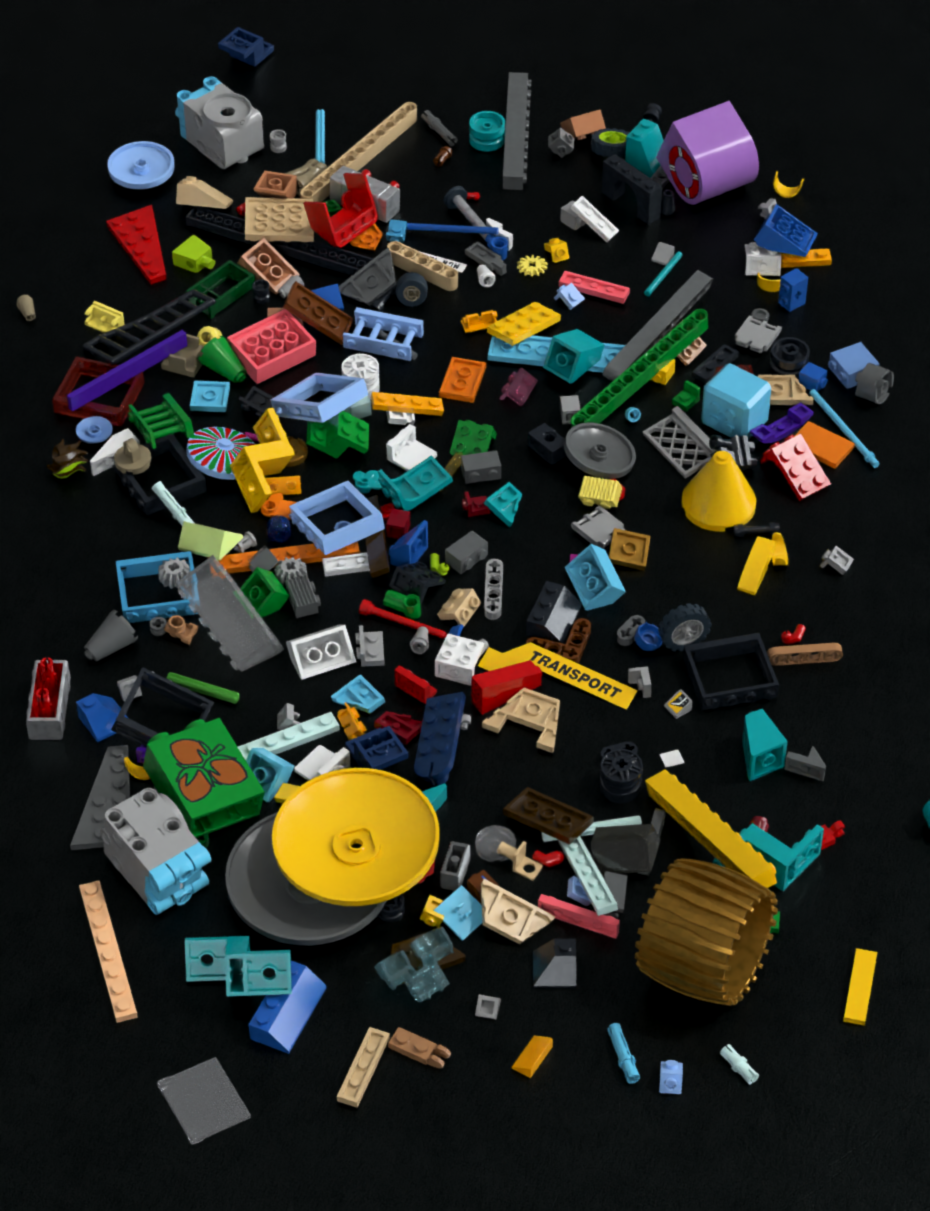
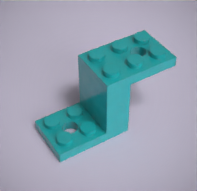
M753 823L747 829L744 828L740 832V836L745 842H749L756 852H760L768 863L771 862L774 865L777 881L774 886L784 891L820 855L824 828L817 824L812 830H808L800 842H796L792 848L786 846ZM717 858L713 859V864L725 867Z
M249 936L185 938L186 982L226 980L227 996L292 994L290 950L250 951ZM209 954L213 957V962L205 964L202 962L201 957ZM266 968H272L276 974L268 978L263 974V971Z

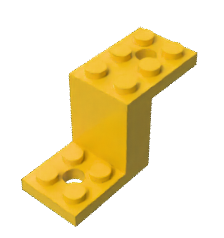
M274 408L267 409L253 427L260 444L243 447L230 465L251 513L258 512L272 494L264 476L281 473L295 455Z

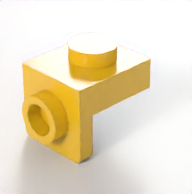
M553 238L548 243H544L545 250L551 252L553 262L556 263L569 259L567 242L559 238Z
M429 895L420 919L429 926L439 927L444 919V915L433 910L443 900Z

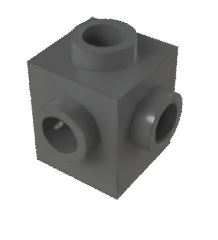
M560 127L549 135L548 147L553 153L563 158L573 151L574 138Z

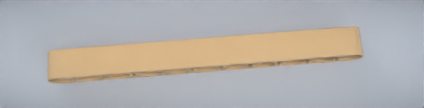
M406 102L307 184L300 192L301 199H313V202H322L330 195V177L342 166L359 171L417 121V105L413 102Z

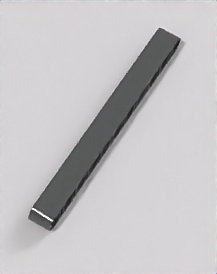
M697 270L607 364L602 376L613 382L658 343L707 292L713 282V278Z

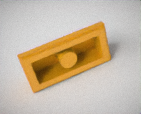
M533 1036L513 1064L512 1069L531 1078L553 1047V1039L550 1037Z

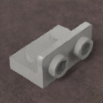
M363 625L359 626V633L355 634L356 644H360V647H356L357 659H361V667L384 666L383 632H363Z

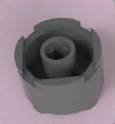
M867 363L863 371L858 372L855 380L858 383L855 395L868 401L882 404L890 394L887 393L888 388L893 386V372L878 365Z

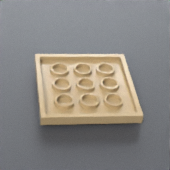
M245 197V240L257 241L265 238L269 242H314V231L310 226L303 204L305 201L313 202V199Z

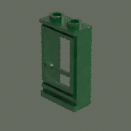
M229 260L186 290V293L195 289L201 293H211L217 297L214 305L201 312L208 318L213 319L215 314L252 289L255 276L252 272ZM228 278L238 283L221 296L212 291ZM196 297L187 300L197 306L204 303V301Z

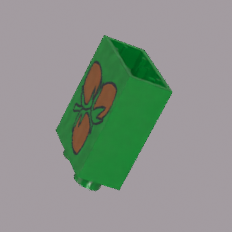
M220 718L205 722L202 719L195 720L188 724L184 731L172 735L162 732L153 736L148 741L143 767L158 793L169 797L178 807L187 823L189 831L195 838L260 814L265 791Z

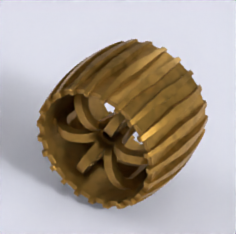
M676 859L674 864L668 866L669 872L662 873L661 879L663 881L661 884H655V896L647 901V903L651 904L648 913L642 914L641 918L645 919L643 928H638V934L641 935V939L636 941L635 947L639 949V952L635 953V958L638 960L636 965L640 971L676 992L706 1002L729 1006L736 1005L738 1001L743 1000L744 996L742 994H747L750 991L749 983L756 981L757 977L754 974L757 968L762 969L763 964L760 963L763 953L768 954L769 952L765 947L768 939H773V934L770 933L771 926H776V920L773 919V915L778 913V909L775 907L777 905L776 895L760 883L732 869L699 860Z

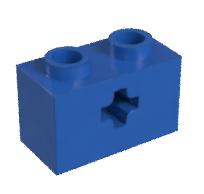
M796 268L781 276L778 303L789 312L806 303L808 277Z

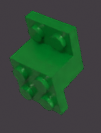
M341 411L324 423L308 421L306 444L336 459L348 447H352L365 454L369 446V424L344 411Z

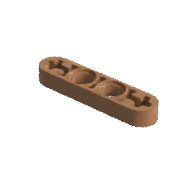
M838 643L772 647L767 651V655L771 665L777 666L834 662L843 657L841 645ZM813 652H819L818 654L810 655Z

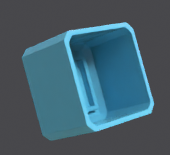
M731 363L726 364L704 386L702 423L731 438L735 435L740 437L745 435L749 440L753 436L750 434V430L765 424L768 420L771 397L770 384Z

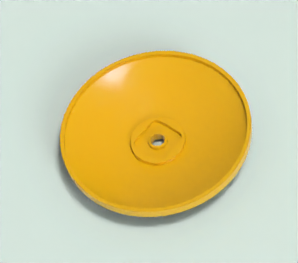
M340 769L307 781L285 800L276 815L273 825V852L283 875L304 894L334 905H372L401 895L425 876L438 852L439 823L436 812L428 798L406 779L377 769ZM357 843L362 845L360 848L351 847L353 844Z

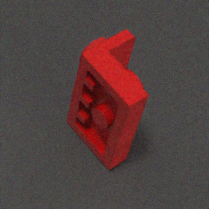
M400 665L394 670L395 686L422 703L426 704L427 698H431L437 693V689L430 686L425 679L414 675L410 670Z

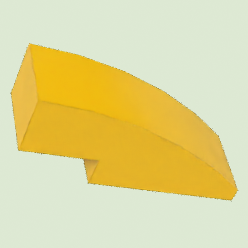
M757 536L742 572L737 590L752 595L756 594L768 570V564L775 551L776 541Z

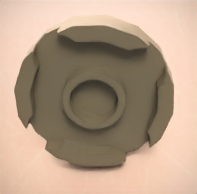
M130 438L123 442V446L116 451L114 455L115 466L124 474H126V471L133 472V475L142 473L150 466L151 453L148 448L138 444L135 439Z

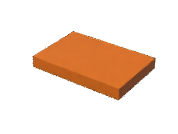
M452 357L439 391V397L474 403L486 370V362Z
M809 421L795 435H802L816 460L834 469L838 467L855 447V443Z

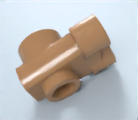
M175 615L169 618L164 631L170 633L172 637L180 638L181 642L190 645L198 630V625L193 623L187 624L181 616Z

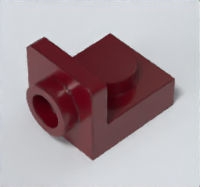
M464 492V499L461 500L462 508L467 511L468 517L490 514V509L484 504L487 499L486 496L470 498L469 492Z

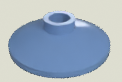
M88 417L79 422L76 427V434L83 442L100 443L111 436L112 424L103 417Z

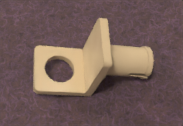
M502 841L497 849L498 854L512 860L513 872L533 881L543 867L542 864L525 856L526 842L524 841L518 849ZM526 865H532L535 871L527 873L523 868Z

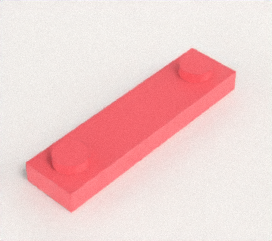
M564 271L559 280V287L562 285L568 286L572 283L581 293L624 304L630 293V288L568 271Z
M541 894L539 897L538 907L554 915L555 919L615 939L619 934L620 920L612 916H598L594 911L558 900L552 896Z

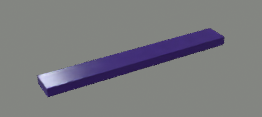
M183 330L177 332L67 395L69 409L73 412L166 359L170 354H174L187 347L186 332Z

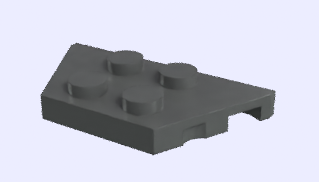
M389 248L385 249L339 286L340 294L370 306L376 299L378 300L397 285L392 254Z

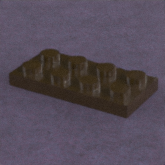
M529 787L503 808V815L569 845L594 823L593 816Z

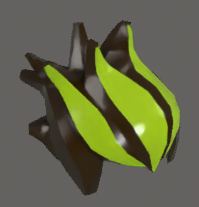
M62 439L53 448V464L46 467L54 472L53 474L61 479L67 478L78 470H87L81 464L87 463L88 459L81 455H86L88 452L77 449L81 441L76 444L64 445V439Z

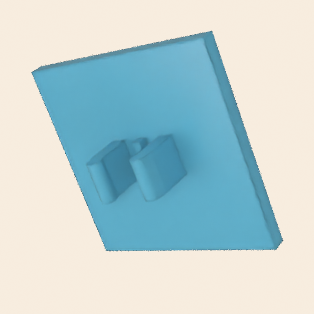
M462 885L433 910L444 915L443 922L462 941L482 924V905Z

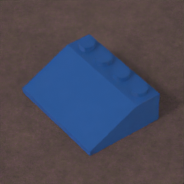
M776 204L764 220L754 241H756L759 247L770 251L806 257L818 233Z

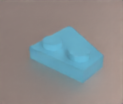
M361 674L331 696L332 701L345 706L344 703L346 702L351 708L355 707V709L367 713L373 712L385 703L384 697Z

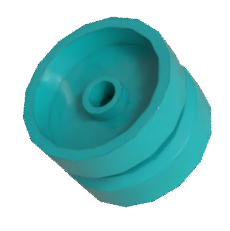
M482 111L470 118L469 142L473 148L483 152L498 150L504 145L505 119L502 115L493 111Z

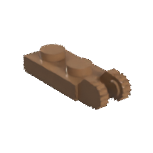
M398 1027L388 1042L390 1049L425 1065L429 1064L440 1069L443 1068L445 1063L441 1058L433 1054L448 1059L451 1055L448 1048L437 1045Z

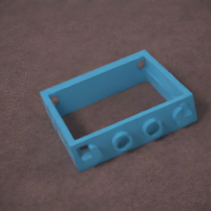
M191 551L116 561L123 617L129 623L149 621L155 617L171 618L175 615L201 614ZM177 557L180 561L188 559L185 562L190 567L192 599L128 607L124 578L159 574L158 569L163 561H169L170 558L175 560Z

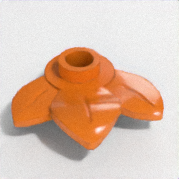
M276 493L271 495L262 505L261 513L264 516L274 517L281 521L290 520L289 506L297 502L283 500V494Z

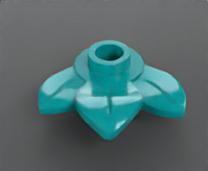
M370 470L367 473L356 471L353 474L355 487L360 493H369L371 489H383L378 481V471Z

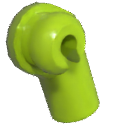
M433 553L430 555V569L438 572L441 576L446 575L449 571L448 564H440L438 554Z

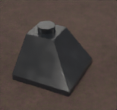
M553 939L533 951V989L576 988V939Z

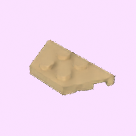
M758 375L759 378L767 381L771 386L770 405H797L799 403L813 405V397L807 395L806 388L799 383L795 375Z
M483 879L481 883L482 923L487 928L521 944L554 920V915Z

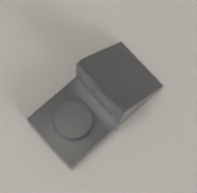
M813 746L808 757L788 751L785 770L820 781L824 780L826 765Z

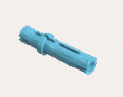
M613 1023L609 1025L607 1031L617 1053L619 1067L623 1069L628 1083H636L640 1079V1075L636 1069L635 1057L630 1053L620 1024Z

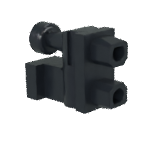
M712 435L710 437L709 446L711 449L716 450L710 454L711 457L718 451L730 453L742 473L746 470L754 469L758 465L757 459L750 455L755 449L754 442L748 441L747 436L742 435L740 437L735 435L731 439H722L720 435Z

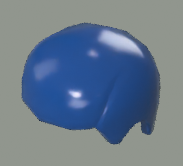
M647 622L638 626L634 639L642 650L654 651L662 645L663 641L657 626Z

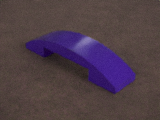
M799 403L788 409L786 416L768 426L761 424L750 430V434L762 443L779 441L799 429L812 417L814 412L803 403Z

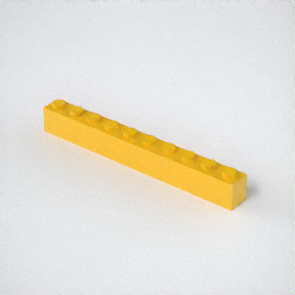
M665 769L645 780L649 796L726 868L739 872L766 888L777 883L774 865L771 862L768 863L760 852H756L749 842H745L738 832H734L727 822L724 823L716 812L713 813L706 803H702L695 793L692 794L685 784H681L674 774L671 775Z

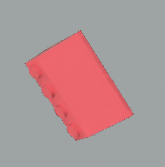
M286 309L227 337L228 342L245 367L247 374L256 384L316 355V340Z

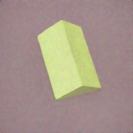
M184 521L178 549L221 560L243 538V535Z

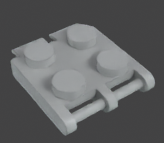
M749 315L735 334V344L745 348L750 345V350L758 353L767 352L781 332L782 327H775L767 324V321L762 322L753 319V316Z
M601 506L596 507V510L592 513L585 514L583 519L578 522L571 523V527L591 544L603 549L611 544L614 528L625 530L624 524Z

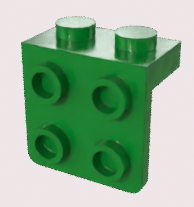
M459 420L450 454L461 458L462 455L488 452L491 439L495 440L497 433L491 425H479L470 420Z

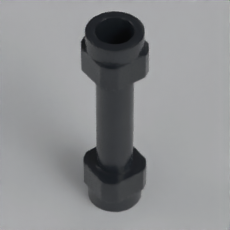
M397 285L386 292L379 300L376 299L370 307L371 310L381 312L388 299L392 295H396Z
M769 522V525L744 527L743 524L733 526V534L738 537H744V534L769 533L771 536L773 533L780 532L779 523Z

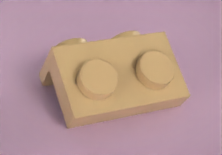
M473 588L456 589L452 592L447 602L443 604L437 615L440 620L455 619L458 625L462 624L465 626L480 606L481 601Z

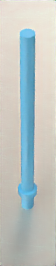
M812 389L809 394L847 438L855 443V447L864 456V460L869 462L874 468L878 467L880 463L875 458V454L862 444L819 393Z

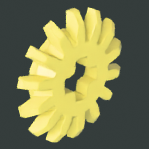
M534 255L531 258L525 256V258H520V261L517 262V269H520V273L524 272L525 276L527 274L530 277H533V275L540 276L539 273L544 274L548 264L544 262L545 259H540V256L534 258Z

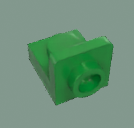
M686 380L683 390L672 399V404L687 412L699 402L700 387Z

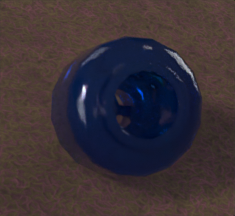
M282 515L273 516L268 520L266 526L268 538L275 543L287 541L291 536L289 520Z

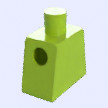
M195 235L189 237L172 251L173 265L195 273L204 267L212 269L215 265V260L212 259L211 247Z

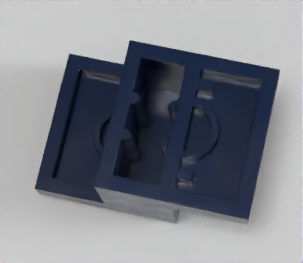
M239 27L218 43L219 49L228 52L231 57L254 67L274 51V45L263 41L262 37Z
M390 726L382 729L380 727L345 742L346 749L350 751V755L359 768L381 770L408 758L407 750Z

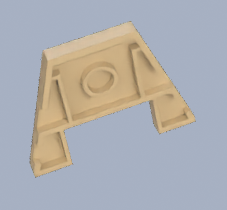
M523 688L509 699L503 708H498L493 712L492 717L486 718L482 722V728L499 733L507 719L542 731L537 741V748L553 753L560 700Z

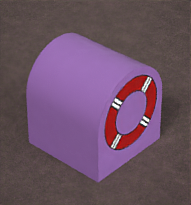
M730 101L674 121L656 156L676 192L685 202L692 205L753 182L757 178L759 171V160L754 141Z

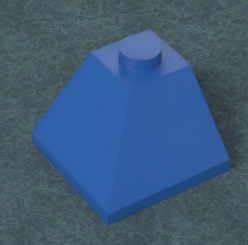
M422 521L399 538L395 545L390 547L388 553L390 555V564L401 566L416 563L428 548V521Z
M93 693L76 702L79 719L97 742L116 734L111 729L121 708L112 697Z

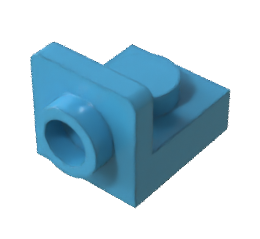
M390 219L388 232H386L387 241L404 243L407 221Z

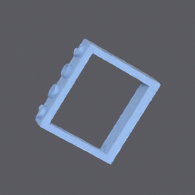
M314 373L270 401L278 417L324 423L366 397L368 391L364 378ZM319 391L336 392L320 403L304 401Z
M345 481L289 506L291 513L289 517L292 519V524H296L299 531L304 533L307 539L314 543L316 549H320L325 555L385 529L382 513L349 481ZM345 500L364 517L326 535L307 518Z

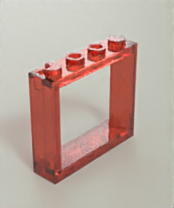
M76 357L52 399L54 412L83 419L93 416L103 417L109 420L112 425L122 426L129 412L128 405L134 404L144 385L143 372L123 382L131 384V387L119 408L88 402L72 412L68 407L67 395L71 393L81 374L98 378L119 366Z

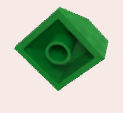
M257 567L235 594V597L252 620H258L280 610L290 595L273 572Z

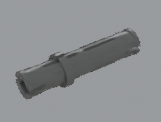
M429 110L424 111L428 116L426 117L422 113L421 118L449 146H454L455 144L451 140L457 143V137L441 123L439 118L434 117Z

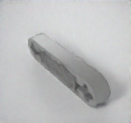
M491 559L486 563L484 615L490 620L498 619L501 616L503 563L499 559ZM493 567H497L496 573H493ZM497 580L499 583L491 584L489 581ZM496 594L498 597L490 598L489 595ZM491 605H495V611H491Z

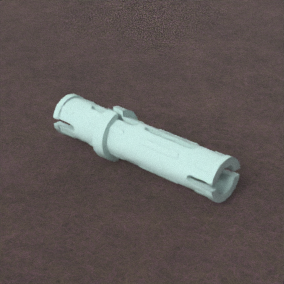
M161 481L151 488L171 511L172 517L175 520L177 519L182 526L184 521L194 523L187 515L186 509L177 503Z

